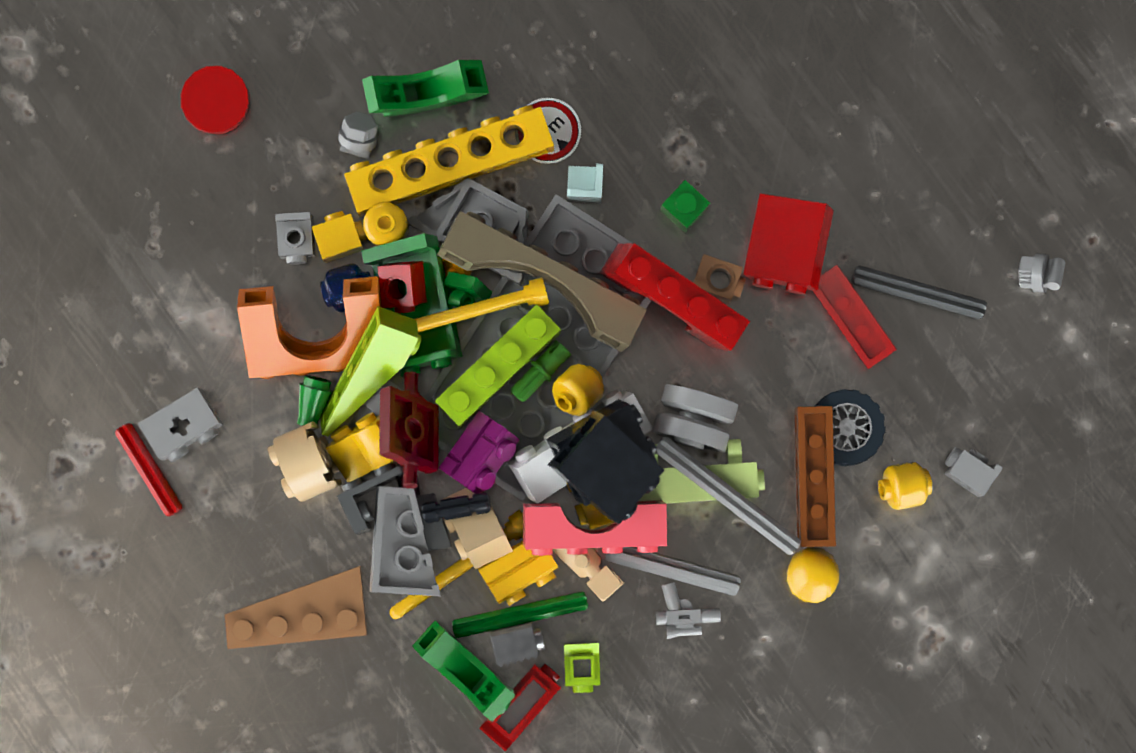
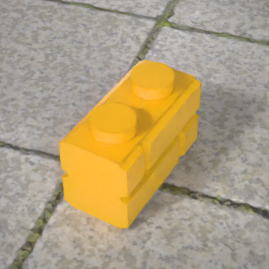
M523 540L511 547L513 552L478 568V571L499 604L506 601L510 606L527 596L523 589L535 582L538 588L556 578L553 571L559 567L552 555H532V550H525Z

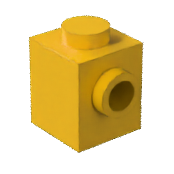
M344 211L329 214L324 217V223L312 226L322 260L325 263L364 250L362 241L368 239L363 230L362 221L355 222L352 214L345 215Z

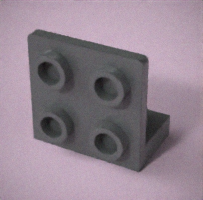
M389 463L373 471L376 477L364 482L363 479L358 478L342 486L344 492L337 495L355 534L361 535L372 530L369 522L374 520L367 502L364 500L359 502L358 498L377 489V486H384L397 478L403 477V467L401 465L396 467L395 464Z

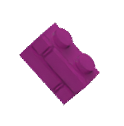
M478 411L441 463L439 469L473 493H482L493 486L496 480V473L504 462L509 461L514 456L516 445L520 439Z

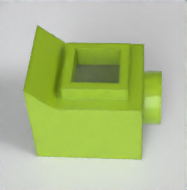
M599 642L564 643L565 686H572L573 693L593 692V685H600Z

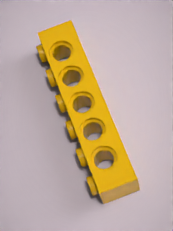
M532 105L524 106L514 110V116L501 120L500 116H495L480 122V128L468 131L467 127L459 128L449 132V138L438 142H435L434 138L427 139L415 144V150L403 153L399 149L384 154L382 156L383 161L371 165L369 161H362L350 166L351 171L344 173L359 217L365 216L366 212L378 203L390 202L398 205L459 184L466 178L474 179L553 152L554 144L541 107L533 109ZM511 129L520 130L524 138L517 145L508 144L504 139L507 131ZM479 140H485L491 145L490 152L484 156H477L472 152L473 144ZM446 151H452L458 155V161L452 167H444L439 163L440 156ZM414 162H420L426 167L425 173L419 178H411L407 175L408 166ZM387 173L393 177L391 186L384 190L376 188L374 186L375 178L379 174Z

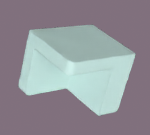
M596 163V167L569 166L568 202L601 203L603 164Z

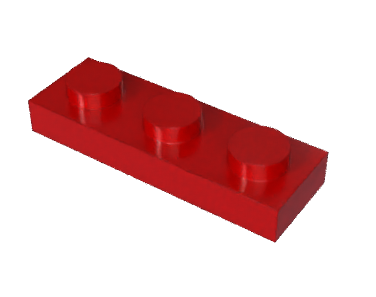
M838 264L820 276L818 291L813 290V292L867 369H870L897 350Z

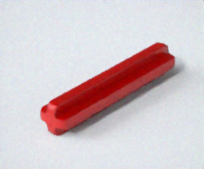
M127 423L119 427L115 431V435L163 513L169 517L182 509V504L134 426Z

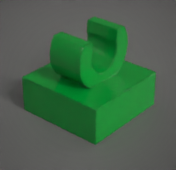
M448 271L443 283L452 291L448 304L455 307L490 299L492 291L477 277Z

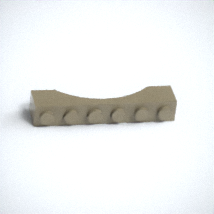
M459 212L437 253L438 256L466 271L483 268H505L524 272L536 278L542 277L544 282L558 290L575 307L593 338L620 352H623L630 345L647 310L640 306L638 299L628 294L622 293L619 295L609 290V285L606 282L595 277L589 279L579 274L578 268L568 262H556L547 257L548 253L544 249L536 245L530 244L526 246L516 240L517 237L506 229L498 228L496 230L486 225V220L476 213Z

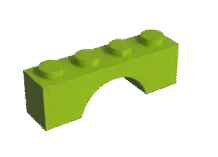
M536 304L444 391L435 402L461 429L507 381L561 334V329Z

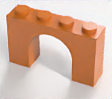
M378 276L343 279V302L346 323L337 335L319 342L297 339L283 328L278 316L274 286L239 289L237 310L249 378L260 377L262 379H270L281 375L295 374L303 376L312 372L343 371L377 307H382Z

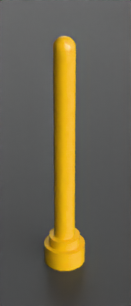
M540 277L529 280V284L524 285L523 290L416 318L415 320L418 332L525 303H528V306L537 304L539 307L550 303L543 278Z
M519 509L508 517L509 521L504 524L505 528L503 531L508 541L512 539L517 541L521 537L523 539V513ZM461 558L435 576L439 590L474 567L469 558L465 560ZM408 595L391 607L389 611L390 616L393 619H399L431 596Z

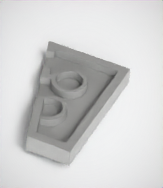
M377 486L369 592L441 597L439 586L434 576L433 562L428 552L423 532L424 527L414 489Z

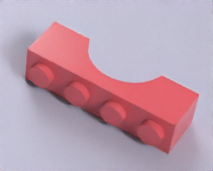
M663 500L638 501L637 509L629 519L622 520L619 525L614 522L605 528L597 530L583 529L572 524L565 517L558 503L523 504V546L525 550H532V555L538 556L552 555L553 549H567V554L572 555L588 554V548H602V553L606 554L623 553V547H637V552L640 553L658 552V546H667V504Z

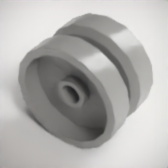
M665 384L661 402L665 407L680 412V414L676 415L665 412L657 414L652 432L673 439V442L685 446L725 453L730 435L726 430L711 425V421L721 424L734 423L738 404L694 389Z

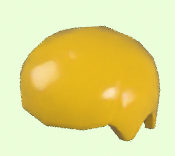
M807 547L795 553L787 569V583L792 594L803 602L819 603L831 597L839 582V567L834 556L819 547Z

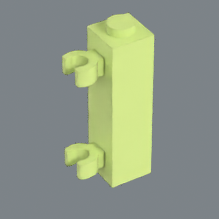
M730 439L726 447L727 464L704 466L745 498H758L759 490H765L764 470H757V462L742 463L741 439ZM655 454L654 456L658 463V454ZM675 467L663 468L665 471L659 476V484L653 491L648 494L645 493L639 500H663L666 504L716 501L714 497Z

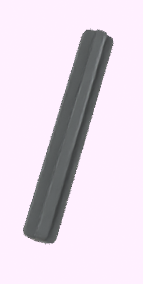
M861 265L855 268L852 282L856 285L976 319L983 318L987 308L985 300Z

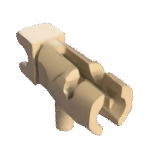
M588 548V554L581 555L567 554V549H553L557 556L580 578H590L586 585L602 602L624 584L622 579L609 565L603 568L600 566L602 564V557L595 548Z

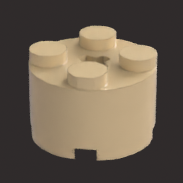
M314 421L274 438L273 445L267 447L272 463L275 466H280L285 477L281 479V485L286 496L289 499L295 496L300 502L336 488L342 483L341 479H334V474L339 472V469L325 449L329 444L326 437L318 438L314 430L319 428Z

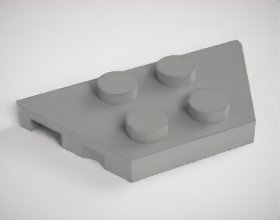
M469 178L456 185L451 193L442 195L433 201V205L418 216L413 215L408 219L409 226L422 233L437 236L438 241L443 244L459 212H473L486 220V225L496 230L503 228L512 232L517 237V241L527 246L528 210ZM489 268L520 286L524 283V272L505 268Z

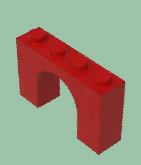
M635 243L618 244L600 271L601 275L625 291L639 293L679 317L688 324L684 329L712 349L732 351L750 323V320Z

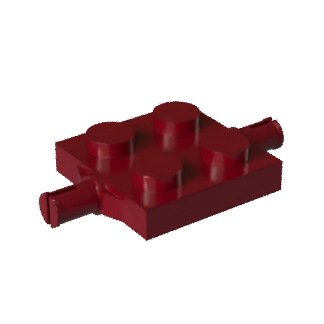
M416 372L404 373V391L392 386L380 389L379 455L398 462L403 467L402 486L408 489L418 486L417 470L426 474L438 471L439 406L427 401L418 392L419 374Z

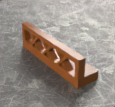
M833 406L796 407L794 409L797 538L801 541L799 547H836Z

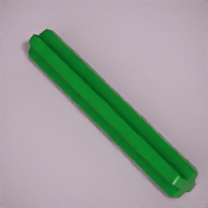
M581 591L455 619L452 621L453 633L456 638L583 611L588 608L585 592Z

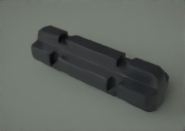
M486 492L473 494V498L465 495L440 500L439 504L436 501L426 502L422 504V516L426 523L440 521L442 517H444V520L472 516V512L475 511L477 515L488 513L491 511L490 497Z

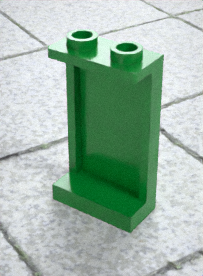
M423 233L361 250L364 264L372 265L374 276H378L377 266L394 262L423 261L427 302L416 305L414 312L398 314L416 319L453 309L448 304L450 297L448 287L443 284L446 276L442 258L437 255L440 249L437 236ZM400 280L398 284L399 291L405 296L407 286ZM394 307L385 308L387 310L395 312ZM456 322L418 332V335L421 336V342L416 354H410L404 367L397 373H400V378H404L405 372L421 374L420 368L430 365L432 370L452 366L453 359L463 357Z

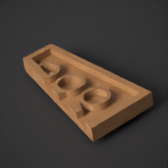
M361 566L224 614L227 648L236 649L367 635Z

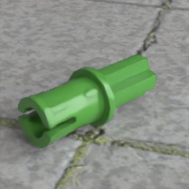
M555 340L535 362L533 360L530 362L531 368L511 387L510 391L519 401H526L545 380L548 382L552 380L551 376L570 358L571 353L565 346Z

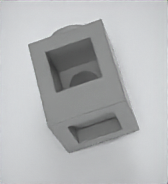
M310 212L275 214L279 258L286 259V264L307 263V258L315 257V240L312 226H314L313 215ZM292 232H298L301 235L300 241L296 244H292L288 240Z
M955 447L944 463L948 466L944 475L977 497H983L1003 467L999 464H993L989 467L986 465L989 459L974 449H971L968 453L966 450H960Z

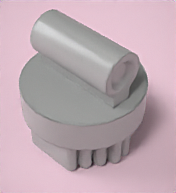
M355 112L344 117L338 136L339 143L341 144L340 152L366 159L370 158L378 139V125L372 115Z
M1036 253L1034 257L1022 256L1019 266L1020 287L1032 288L1033 292L1045 293L1048 288L1059 290L1065 268V260L1062 258L1049 259L1048 254Z

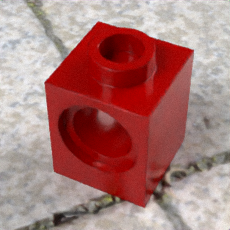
M423 261L394 262L377 266L382 308L394 307L395 313L414 312L416 305L427 302ZM400 280L407 286L405 296L399 291L398 284Z

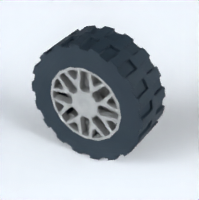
M842 389L826 395L815 405L833 406L834 464L846 467L863 463L874 456L878 448L882 446L883 436L886 433V426H884L885 417L879 409L880 406L869 395L862 394L854 389Z

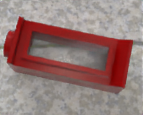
M535 663L512 689L516 696L511 700L509 708L502 715H498L493 722L487 718L479 729L506 752L561 689V685L557 683L560 676L547 664L540 668Z

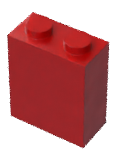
M760 193L743 275L753 280V286L773 289V284L786 286V291L795 294L806 295L807 289L818 291L834 210L826 203Z

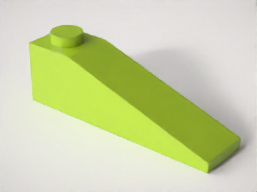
M379 306L377 307L320 417L322 435L327 437L331 435L404 367L410 354H416L420 346L421 336L418 335L415 319Z

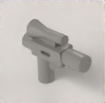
M675 582L662 585L668 611H656V625H666L667 640L679 636L702 635V626L694 627L695 623L721 622L720 608L693 609L692 603L689 600L679 599Z

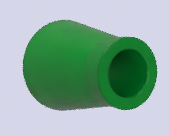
M311 375L304 376L303 383H299L297 424L303 426L314 421L318 425V421L333 392L330 389L331 381Z

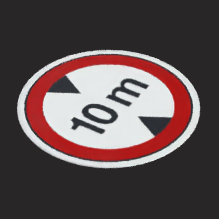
M541 98L529 103L528 105H532L533 109L541 107L554 144L553 152L535 157L532 160L551 164L569 157L577 148L581 138V124L576 112L567 103L555 98ZM515 129L517 144L523 140L524 135L520 130Z

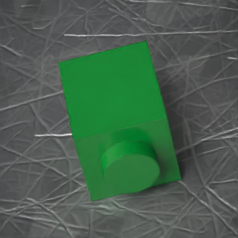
M684 180L661 205L660 211L686 233L707 211L710 202Z

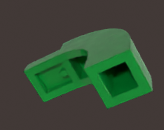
M457 60L425 72L397 76H369L362 79L369 113H383L384 117L409 115L445 108L489 93L482 60Z
M436 620L412 645L425 661L454 684L491 722L509 708L511 700L516 696L513 693L514 691L490 667Z

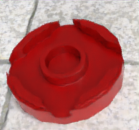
M220 65L206 66L195 71L185 81L180 94L181 108L188 122L199 131L215 135L225 134L236 129L246 118L250 101L249 91L243 79L233 70Z

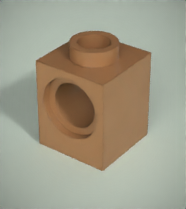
M703 254L693 283L718 300L730 303L733 296L740 298L746 278L740 276L743 267ZM716 271H722L728 275L729 285L726 288L718 289L712 285L710 276Z

